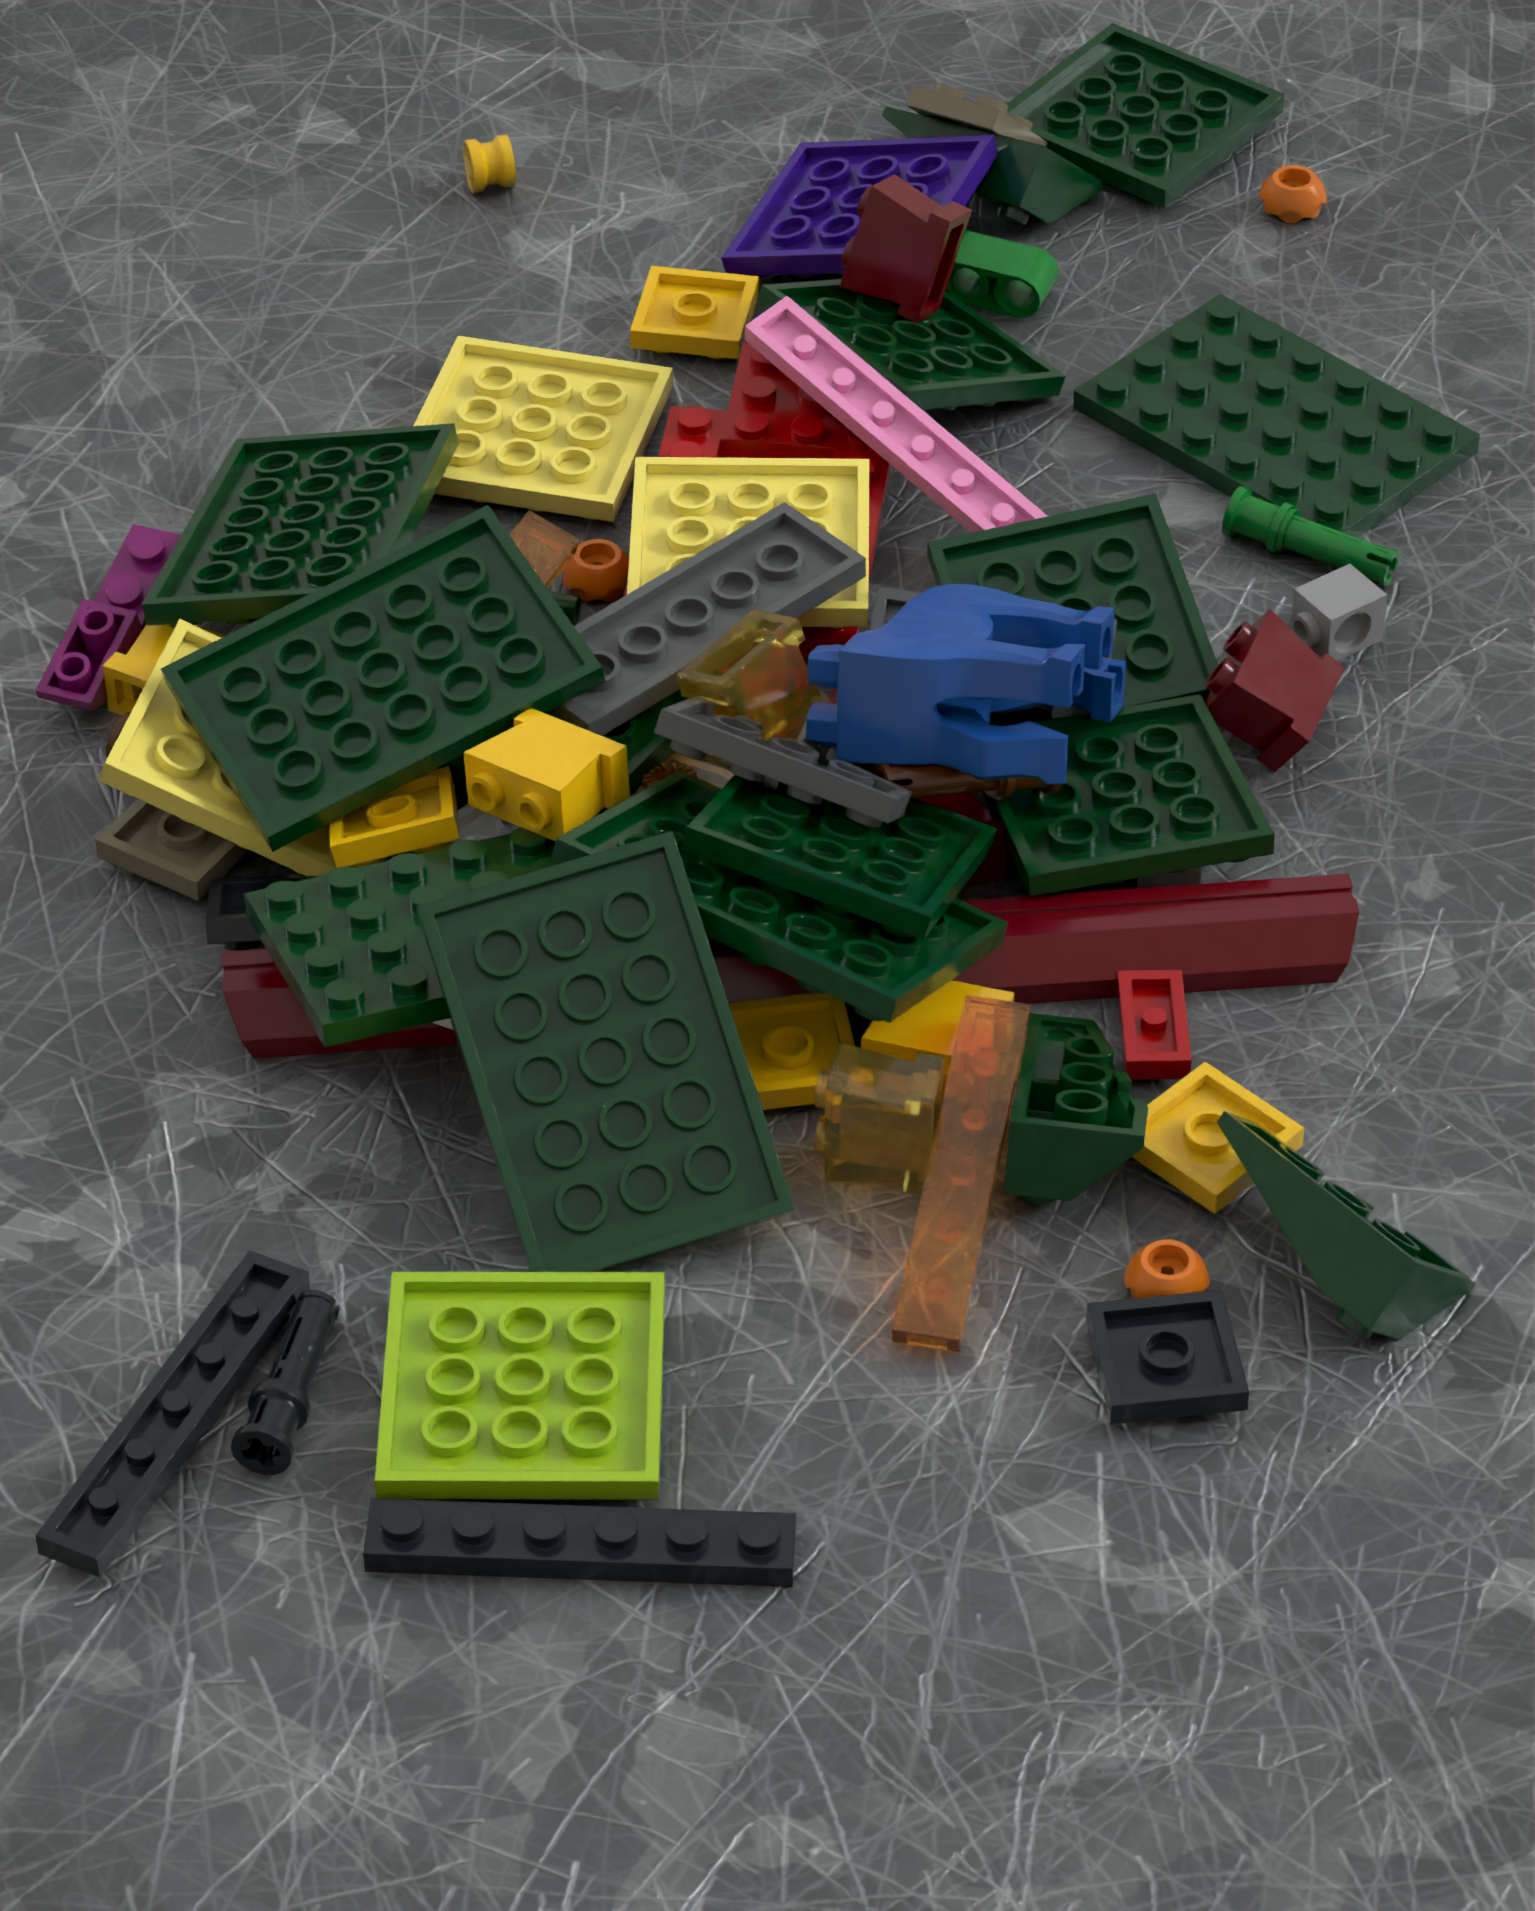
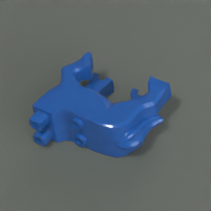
M946 584L932 587L908 601L883 626L875 630L856 633L845 645H819L809 654L807 673L809 685L838 688L837 704L815 702L809 708L806 720V740L836 748V760L845 762L934 764L959 770L983 781L1034 778L1046 784H1064L1067 774L1068 735L1031 721L1001 727L990 725V714H1000L1044 705L1068 709L1070 706H1076L1086 709L1091 719L1111 722L1124 705L1126 674L1125 660L1102 658H1109L1113 653L1115 608L1099 606L1089 611L1075 610L1054 603L1023 598L1001 590L973 584Z

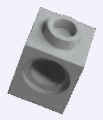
M1351 564L1345 565L1294 588L1290 629L1320 658L1327 653L1333 659L1339 661L1383 640L1387 594Z

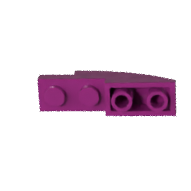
M136 524L132 525L94 601L82 599L35 690L38 698L91 711L107 701L102 665L115 652L126 655L146 626L141 604L181 534Z

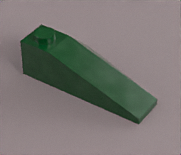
M885 106L882 117L908 138L994 135L998 155L974 192L998 206L996 213L998 217L1020 226H1026L1028 219L1047 224L1053 223L1097 194L1103 181L1043 145Z
M1030 1013L1010 1119L1003 1194L1019 1195L1023 1200L1036 1204H1047L1056 1200L1071 1201L1144 1148L1148 1107L1143 1098H1133L1131 1095L1132 1081L1126 1071L1117 1072L1113 1065L1114 1051L1095 1020Z
M1226 1111L1218 1119L1219 1127L1320 1291L1341 1307L1336 1317L1357 1334L1370 1339L1373 1333L1376 1332L1396 1339H1402L1468 1294L1476 1283L1409 1231L1403 1234L1382 1220L1374 1219L1373 1222L1369 1220L1368 1217L1375 1207L1360 1196L1353 1195L1331 1181H1327L1324 1186L1319 1184L1318 1182L1323 1177L1324 1172L1318 1166L1256 1122Z

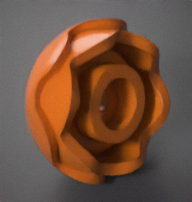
M1288 165L1277 169L1266 178L1261 186L1259 199H1263V207L1266 214L1277 215L1284 222L1291 224L1307 217L1311 219L1316 218L1321 211L1322 204L1327 203V193L1323 182L1312 170L1303 166Z
M604 539L585 541L574 548L565 559L562 567L563 585L567 590H571L575 596H580L582 602L599 599L605 602H614L622 595L626 588L629 556L626 551L611 541Z
M1164 1239L1144 1245L1130 1258L1124 1274V1286L1130 1289L1132 1299L1203 1292L1210 1286V1276L1206 1263L1197 1251L1182 1242Z

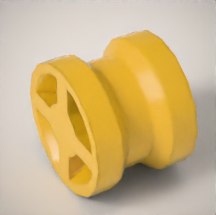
M507 134L496 135L492 142L480 143L476 139L464 140V165L468 185L472 193L483 192L487 186L497 184L503 189L515 187V161L511 142Z

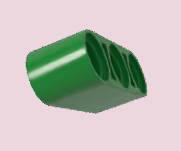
M965 230L945 291L967 306L1016 318H1027L1033 316L1043 304L1058 279L1059 268L1054 257L1043 249Z

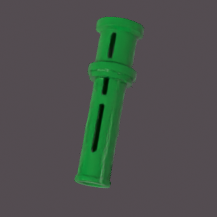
M1243 486L1238 487L1230 498L1221 528L1222 534L1233 538L1240 534L1266 544L1267 550L1274 554L1279 552L1285 553L1289 549L1337 568L1351 564L1368 579L1378 582L1385 587L1393 578L1392 575L1388 574V569L1393 572L1397 569L1400 556L1397 550L1384 548L1302 518L1296 506L1287 502L1278 506L1253 497L1251 490Z

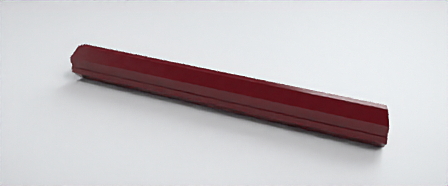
M1349 874L961 900L1008 922V926L1001 946L956 976L952 981L1014 992V1005L1117 998V971L1182 970L1184 993L1337 982L1350 960L1359 909L1356 898H1353L1351 891L1353 886ZM708 939L728 1002L815 993L799 986L794 977L771 966H758L749 963L739 955V951L714 939ZM267 949L222 952V967L224 968V977H222L223 994L240 1040L253 1059L458 1044L454 1030L431 1022L324 1047ZM845 1002L848 1017L861 1016L854 1011L853 1005Z

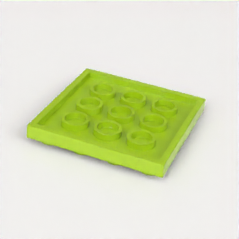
M392 1272L375 1470L376 1499L659 1500L665 1272Z

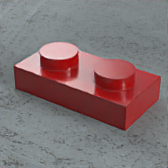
M1182 970L1117 971L1116 991L1124 1072H1127L1131 1080L1184 1078L1191 1072L1192 1060Z

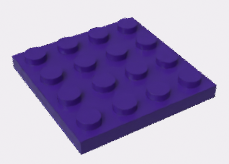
M994 135L800 143L722 255L721 260L725 272L759 276V279L771 275L785 274L813 277L821 273H844L845 267L841 266V257L849 240L856 236L861 217L857 215L858 204L863 193L870 185H874L895 174L941 206L952 201L965 206L998 155Z

